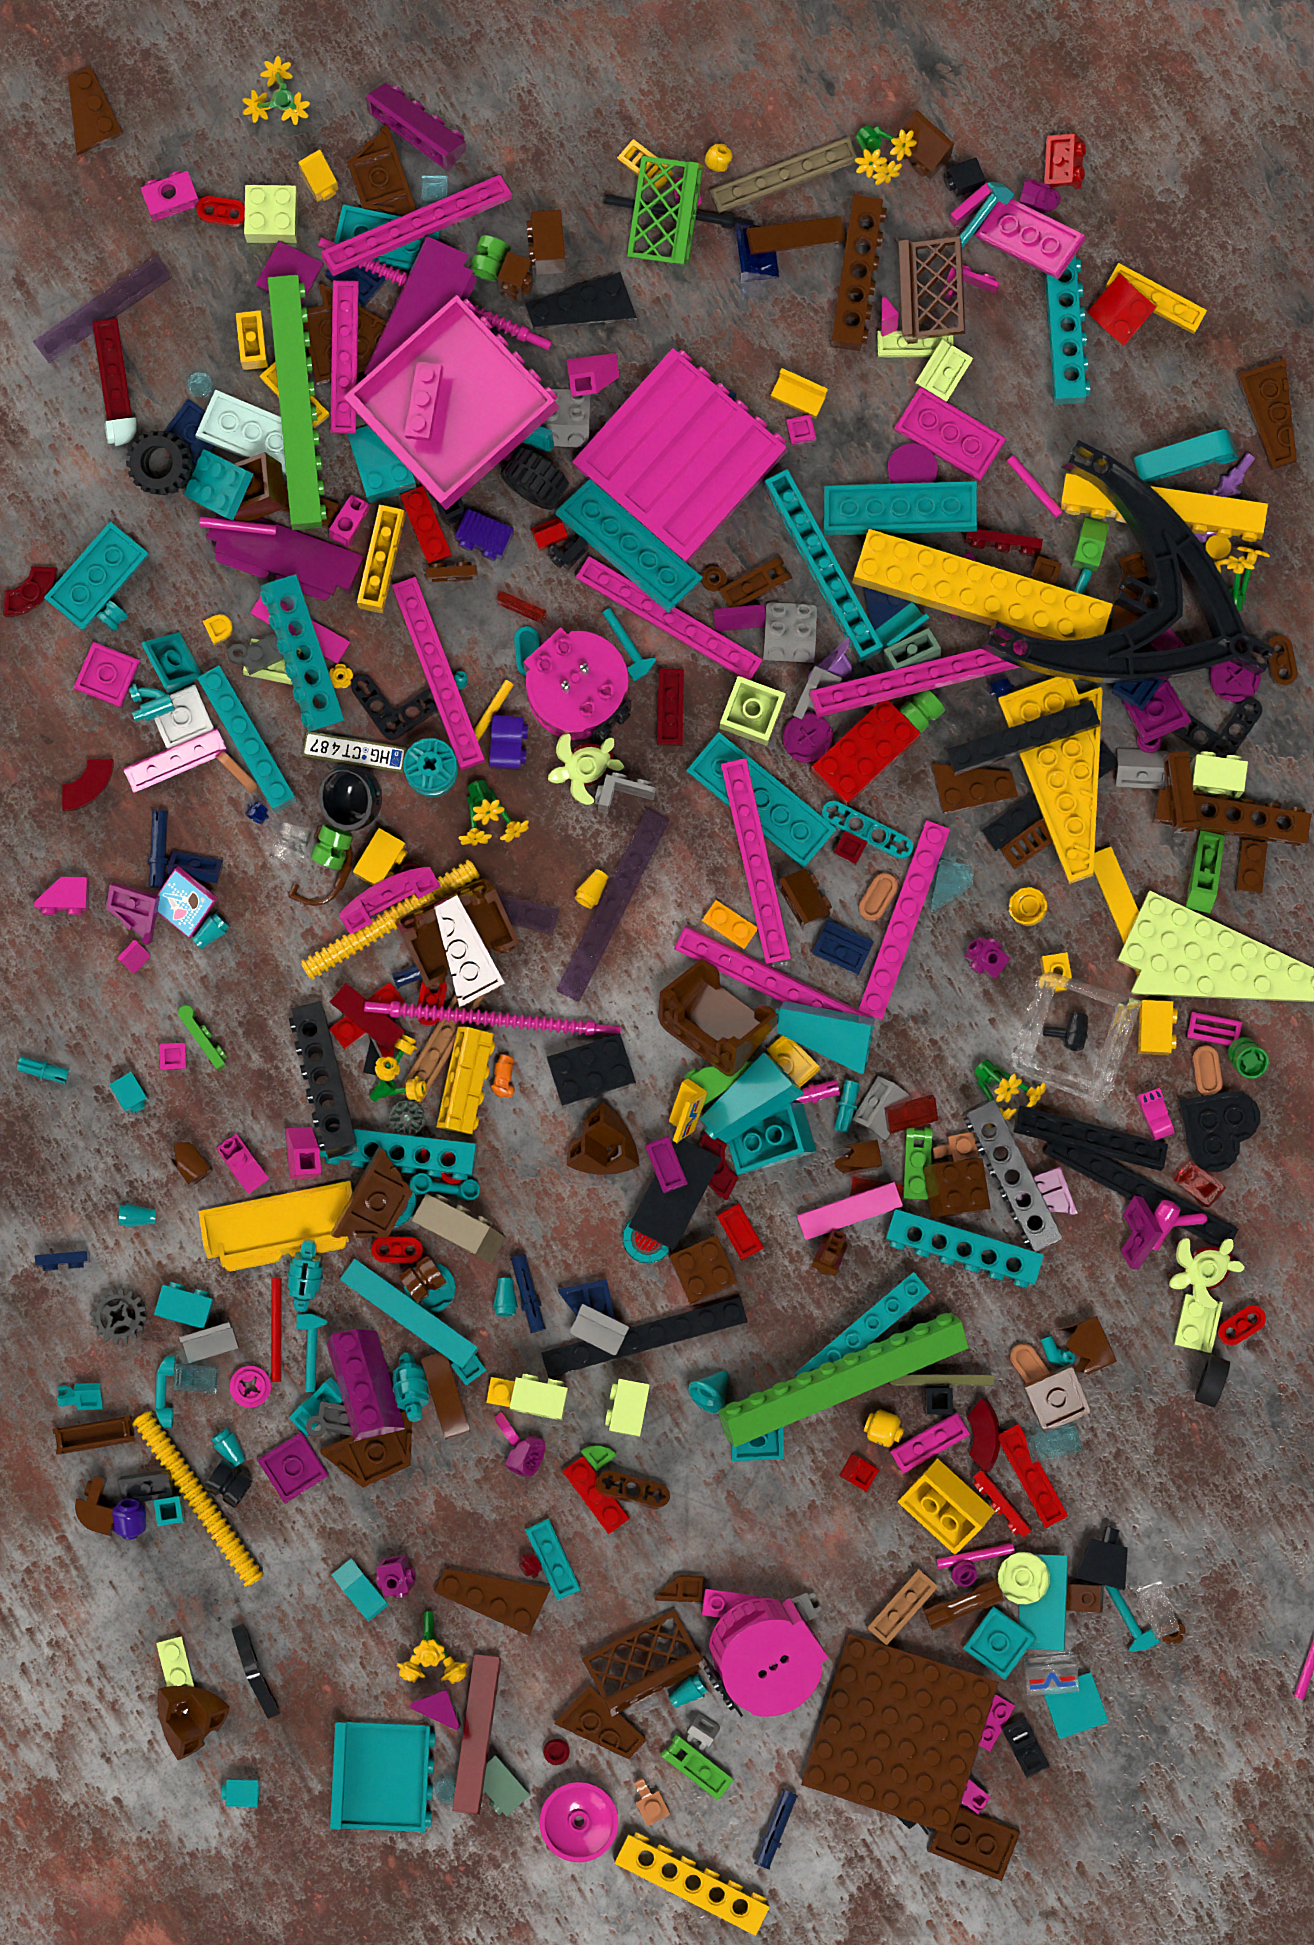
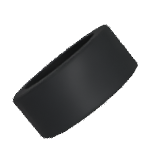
M1214 1355L1208 1357L1197 1386L1196 1402L1216 1407L1227 1380L1230 1361Z

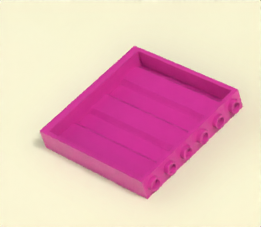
M672 348L572 463L588 479H591L688 564L788 450L785 446L787 442L777 432L772 435L765 429L768 425L760 417L756 416L753 418L747 413L749 408L739 399L734 402L728 396L730 392L721 383L715 385L710 381L711 375L701 366L698 369L690 363L692 359L683 350L677 352Z

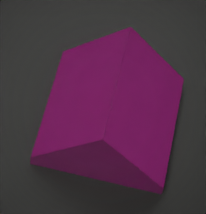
M449 1688L415 1700L409 1707L452 1729L458 1730L461 1725Z

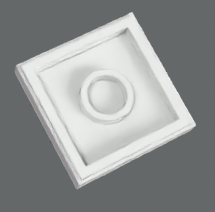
M195 685L171 694L170 698L175 711L154 719L167 749L214 730Z

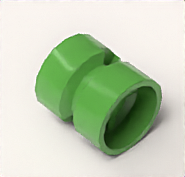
M482 235L476 247L478 255L473 256L469 269L473 270V274L480 278L497 282L502 268L501 263L504 262L508 251L510 252L511 246L495 237Z
M930 690L916 693L913 696V702L907 701L898 709L920 733L929 727V720L935 721L945 712L942 703Z
M323 824L318 836L320 843L315 844L310 858L323 866L341 870L346 858L344 850L350 848L354 835L330 824Z

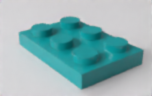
M203 449L183 496L225 518L234 520L253 473Z

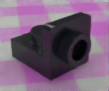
M582 537L577 541L573 539L564 548V555L552 545L549 548L550 560L558 568L561 569L563 566L569 571L589 550L588 543Z

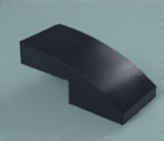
M1025 1717L1002 1728L1026 1779L1050 1767Z

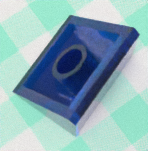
M744 223L735 224L734 236L740 283L776 279L779 277L776 252L751 255L746 230L761 226Z

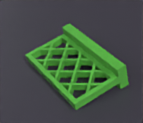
M647 156L641 157L627 257L689 266L703 172L702 164ZM647 162L657 163L662 170L652 180L646 174ZM662 164L670 166L665 169ZM676 166L685 167L683 178L675 184L668 172ZM665 175L673 186L661 195L654 183ZM651 186L659 197L647 205L642 199L643 191ZM673 190H676L681 196L680 203L671 208L664 197ZM659 201H662L669 211L657 219L650 208ZM642 203L645 208L640 211ZM647 211L655 222L643 230L639 225V217ZM672 214L677 224L676 228L668 234L661 225V222ZM658 225L665 237L654 245L647 236V233ZM644 236L651 248L643 254L635 253L636 241ZM666 240L673 246L672 258L663 257L657 250V247ZM652 251H654V252L657 254V256H656V255H649V254H650Z

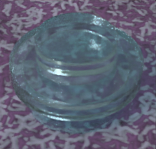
M197 372L189 377L187 387L193 396L202 398L212 391L213 382L208 374Z
M445 1778L437 1784L435 1794L441 1803L446 1805L453 1804L456 1787L455 1779Z

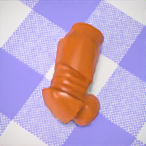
M502 1054L494 1065V1083L490 1085V1088L500 1098L504 1096L511 1098L515 1088L513 1085H509L515 1059Z

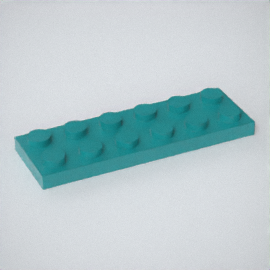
M591 479L556 511V515L668 613L698 586L703 579L701 575Z
M977 481L825 486L824 535L867 534L868 529L884 534L977 531Z
M718 732L686 770V773L731 809L721 764L747 758L764 837L804 869L837 829Z

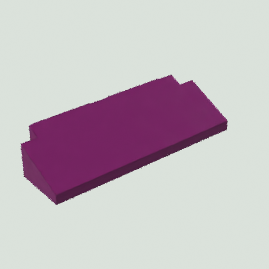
M430 237L425 238L363 375L367 376L456 295L462 301L469 299L476 283V277L472 274L473 270L464 267L468 254Z
M217 513V515H216V517H215V518H218V519H227V520H230V519H228V518H225V517L219 515L218 513ZM262 518L250 522L276 525L275 535L210 528L206 535L208 543L213 544L214 541L217 542L214 552L216 553L215 559L218 563L262 579L267 578L270 573L276 575V580L296 574L302 593L321 601L328 600L330 595L334 596L337 586L343 588L345 593L350 595L364 560L363 555Z

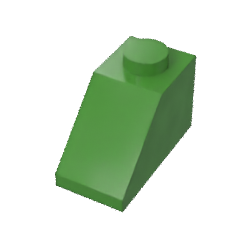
M1084 518L1072 567L1086 568L1092 572H1097L1109 528L1108 523Z

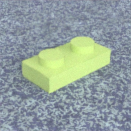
M183 1636L156 1643L167 1687H195Z

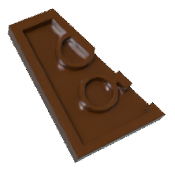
M91 66L68 76L77 156L122 136L123 133Z
M931 765L943 814L1018 797L1012 772L975 768L955 775L950 765Z
M591 1685L554 1723L627 1759H630L647 1741L620 1713L611 1716L602 1696Z

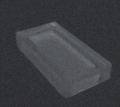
M1161 1581L1137 1589L1138 1597L1155 1639L1180 1631Z

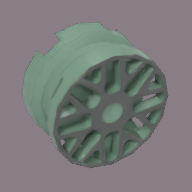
M400 1101L389 1112V1123L396 1134L416 1136L425 1126L424 1111L413 1101Z

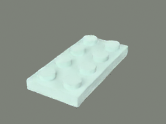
M215 390L195 435L196 438L246 459L266 452L282 464V474L286 475L281 417Z

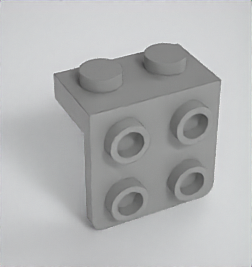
M551 389L558 397L555 401L559 409L540 426L552 430L554 446L586 447L589 443L591 394L571 397L569 389Z
M767 603L763 660L814 663L817 607L815 605Z
M612 773V776L606 774L604 785H598L595 804L598 805V812L608 814L614 790L654 800L656 788L652 787V783L646 780L637 779V782L627 780V776L620 773Z

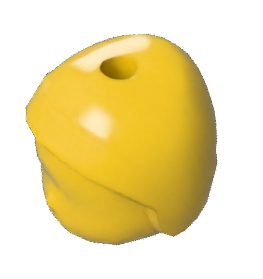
M714 144L706 153L705 164L713 171L723 172L727 170L733 153L725 144Z

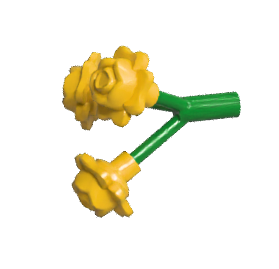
M423 1613L424 1636L420 1645L414 1648L415 1655H412L410 1661L397 1663L396 1666L400 1668L399 1676L406 1681L415 1683L418 1678H425L424 1673L421 1672L422 1670L419 1667L420 1663L424 1667L430 1665L437 1666L439 1661L443 1660L442 1662L446 1669L444 1671L445 1675L441 1680H449L451 1684L460 1682L467 1675L466 1668L469 1664L467 1662H454L451 1656L448 1657L444 1646L440 1644L434 1634V1613Z

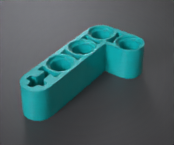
M1222 429L1139 455L1134 458L1138 477L1144 482L1150 483L1214 462L1218 465L1227 464L1239 459L1233 434L1228 429Z

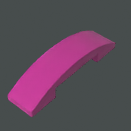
M430 867L408 870L391 876L361 893L341 911L339 917L351 935L372 924L373 922L370 917L414 893L419 899L441 886Z

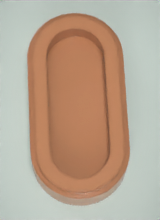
M222 752L216 758L250 794L258 789L256 783L227 753Z
M883 873L876 876L861 900L859 913L866 921L873 922L879 920L893 899L898 884L892 875Z
M1201 1046L1195 1050L1192 1056L1196 1089L1202 1096L1218 1094L1222 1089L1218 1053L1210 1046Z
M1019 1344L1012 1349L1010 1361L1025 1383L1050 1373L1030 1345Z

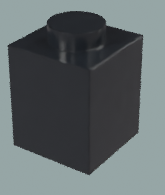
M977 157L948 167L947 176L945 177L947 188L949 191L953 190L955 197L978 190L985 184L986 180Z
M953 1388L925 1389V1415L953 1414Z

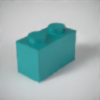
M170 1282L169 1286L162 1285L154 1313L155 1316L204 1330L207 1329L215 1302L214 1299L209 1298L210 1293L195 1289L194 1293L184 1291V1285Z

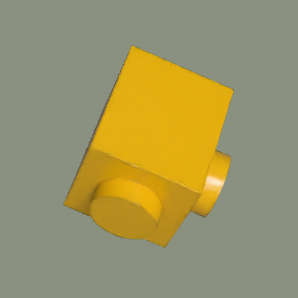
M1068 953L1041 957L1040 964L1045 990L1052 989V993L1066 991L1067 986L1073 983Z

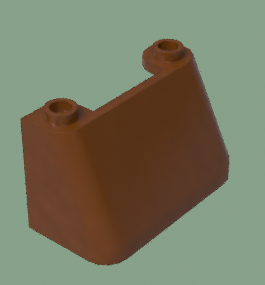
M488 879L474 881L403 915L395 922L426 987H435L442 984L448 975L447 970L450 969L434 905L455 893L460 898L487 950L493 948L494 951L507 953L514 949V945L520 943L496 889Z
M700 959L660 991L658 1019L661 1026L669 1034L720 1072L731 1077L743 1067L776 1026L778 1014L771 1007L765 1005L758 1006L755 1011L720 986V973L714 965Z

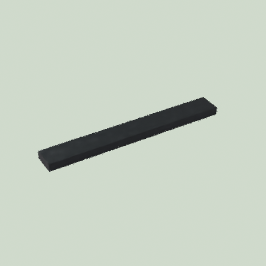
M1052 1142L1049 1143L1044 1153L1046 1156L1132 1201L1134 1196L1143 1197L1152 1213L1156 1212L1162 1200H1168L1179 1206L1181 1209L1179 1216L1205 1214L1207 1222L1204 1224L1178 1227L1215 1247L1220 1248L1225 1239L1233 1240L1239 1230L1102 1155Z

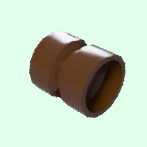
M429 1256L416 1263V1269L409 1268L398 1276L417 1304L429 1296V1290L436 1291L447 1283Z

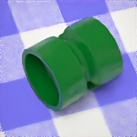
M1241 1037L1234 1040L1228 1048V1060L1242 1076L1255 1079L1266 1072L1269 1065L1268 1055L1255 1040L1249 1037Z

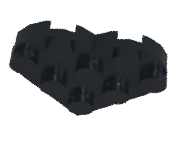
M1234 1091L1179 1100L1187 1149L1192 1162L1199 1170L1218 1173L1228 1169L1235 1163L1240 1153V1142L1249 1139L1256 1132L1260 1124V1110L1257 1103L1248 1095Z

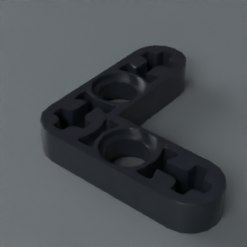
M356 676L351 683L353 694L381 734L388 740L400 738L438 712L437 706L433 702L426 706V709L429 710L427 713H424L423 707L418 703V701L422 700L423 704L430 700L428 696L431 694L430 688L424 690L394 711L369 676ZM360 681L364 684L368 682L367 688L369 693L373 695L376 692L378 695L370 697L365 703L363 700L367 699V696L362 690L357 691L359 688L358 683ZM375 701H381L385 705L384 711L380 714H374L370 710L371 704ZM410 707L418 708L420 710L419 718L409 720L406 717V710ZM401 714L403 721L408 726L404 728L401 723L396 727L397 732L395 734L391 731L387 733V723L396 724L400 721L397 716Z
M1254 698L1244 700L1220 735L1191 715H1189L1191 723L1186 726L1190 728L1193 724L1196 727L1190 732L1189 737L1185 735L1188 730L1184 727L1172 731V733L1199 752L1216 753V757H1218L1216 747L1222 748L1228 740L1236 744V746L1234 747L1230 744L1226 753L1234 755L1260 718L1262 705ZM1253 705L1255 706L1254 712L1256 715L1251 714L1246 721L1250 723V726H1248L1243 720L1237 719L1236 716L1238 715L1242 719L1247 711L1244 706L1250 707ZM1237 724L1241 726L1243 735L1239 738L1232 737L1229 733L1231 725ZM1204 731L1208 736V741L1205 744H1198L1194 740L1195 732Z
M243 1623L231 1628L245 1675L265 1715L270 1719L281 1714L276 1699L260 1669L245 1624Z

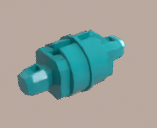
M305 1239L303 1241L300 1252L295 1253L294 1258L290 1260L289 1271L287 1272L289 1295L294 1297V1309L300 1312H306L310 1299H314L317 1292L320 1291L321 1281L323 1280V1264L321 1263V1256L316 1255L317 1245L314 1240Z
M407 1352L400 1355L399 1367L393 1370L392 1389L395 1394L397 1407L406 1411L409 1421L417 1422L422 1418V1407L429 1404V1385L424 1368L417 1365L414 1356Z

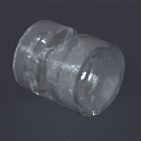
M280 823L276 834L278 842L273 843L269 857L290 866L301 867L305 856L302 849L308 846L312 833L295 825Z

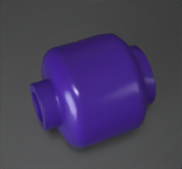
M124 1499L113 1508V1531L117 1535L122 1536L126 1540H132L146 1530V1508L137 1500Z

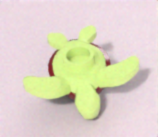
M563 734L559 738L556 747L557 756L563 761V767L552 770L548 775V780L552 783H563L569 779L571 781L570 791L575 800L585 805L592 804L594 799L588 794L584 785H593L599 782L609 769L620 771L624 768V765L618 759H613L611 750L614 747V738H606L602 745L582 744L571 750L570 734Z
M1188 1238L1182 1239L1177 1247L1176 1259L1183 1267V1272L1173 1276L1169 1281V1286L1180 1290L1190 1284L1193 1286V1297L1199 1305L1208 1309L1216 1308L1218 1303L1209 1295L1207 1289H1213L1221 1285L1230 1271L1241 1272L1244 1270V1265L1239 1261H1233V1256L1230 1253L1233 1249V1240L1225 1239L1220 1248L1203 1247L1191 1254L1190 1240Z

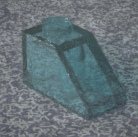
M940 860L929 913L934 914L964 895L966 888L972 887L974 873H970V865Z

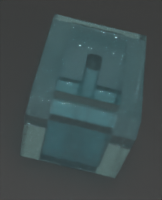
M175 1364L173 1390L216 1394L218 1368Z

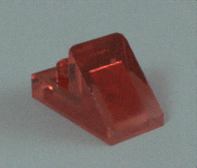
M1191 1161L1173 1179L1176 1185L1193 1196L1201 1207H1210L1226 1189L1223 1184Z

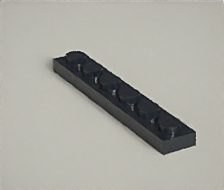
M1091 700L947 749V754L954 774L958 775L1099 727L1100 720Z
M1105 743L1100 746L1098 780L1117 767V759ZM1034 793L980 831L994 852L1000 850L1043 818Z
M1021 1105L1017 1109L1014 1133L1162 1171L1165 1166L1168 1144Z

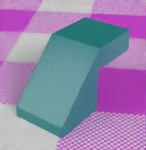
M331 1377L289 1417L306 1437L309 1435L306 1431V1423L311 1417L318 1416L321 1401L341 1405L343 1402L339 1386ZM313 1423L311 1427L315 1430L320 1424Z
M352 1558L332 1574L334 1580L368 1622L389 1605Z

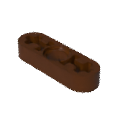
M607 1470L602 1472L595 1480V1488L601 1495L647 1508L661 1509L670 1500V1492L664 1485ZM609 1477L610 1483L618 1485L622 1480L620 1493L617 1492L619 1487L611 1486L609 1489H606V1484L602 1483V1481ZM634 1483L638 1486V1496L631 1497L627 1494V1484ZM645 1487L648 1488L646 1493L654 1494L656 1491H659V1496L663 1497V1499L656 1503L655 1497L647 1495L643 1500Z

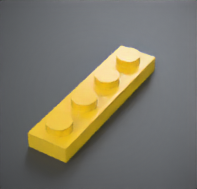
M1117 264L1106 284V288L1121 273L1158 305L1153 313L1195 334L1207 312L1206 309L1122 264Z

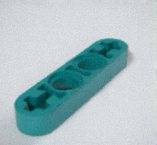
M829 801L823 806L822 817L836 829L842 832L847 831L867 841L868 845L895 859L905 860L911 855L913 843L908 837L838 801ZM833 807H837V813L844 817L845 812L850 814L847 816L844 826L839 824L842 819L837 816L830 819L829 813L826 810H832ZM852 818L862 820L863 828L860 831L855 832L849 828L848 823ZM880 829L885 832L886 839L884 842L876 843L872 840L871 834L874 830ZM890 835L895 837L892 842L900 845L901 842H905V848L908 849V852L903 851L901 854H898L897 847L890 845L889 849L885 848L889 842Z

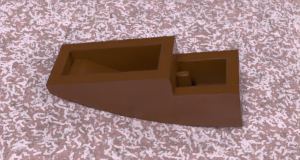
M441 1353L421 1359L445 1440L470 1432L449 1359Z

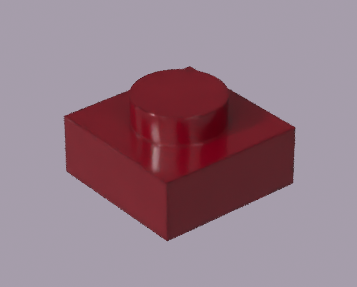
M845 831L833 855L856 866L868 842Z

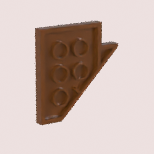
M323 284L319 285L323 305L307 309L308 322L303 323L304 332L309 331L310 347H308V351L312 359V367L317 385L331 382L333 290ZM358 306L357 376L364 374L387 323Z

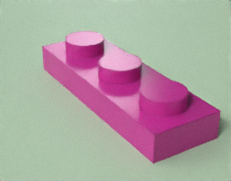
M421 362L416 364L404 434L407 439L431 441L444 369L440 364Z

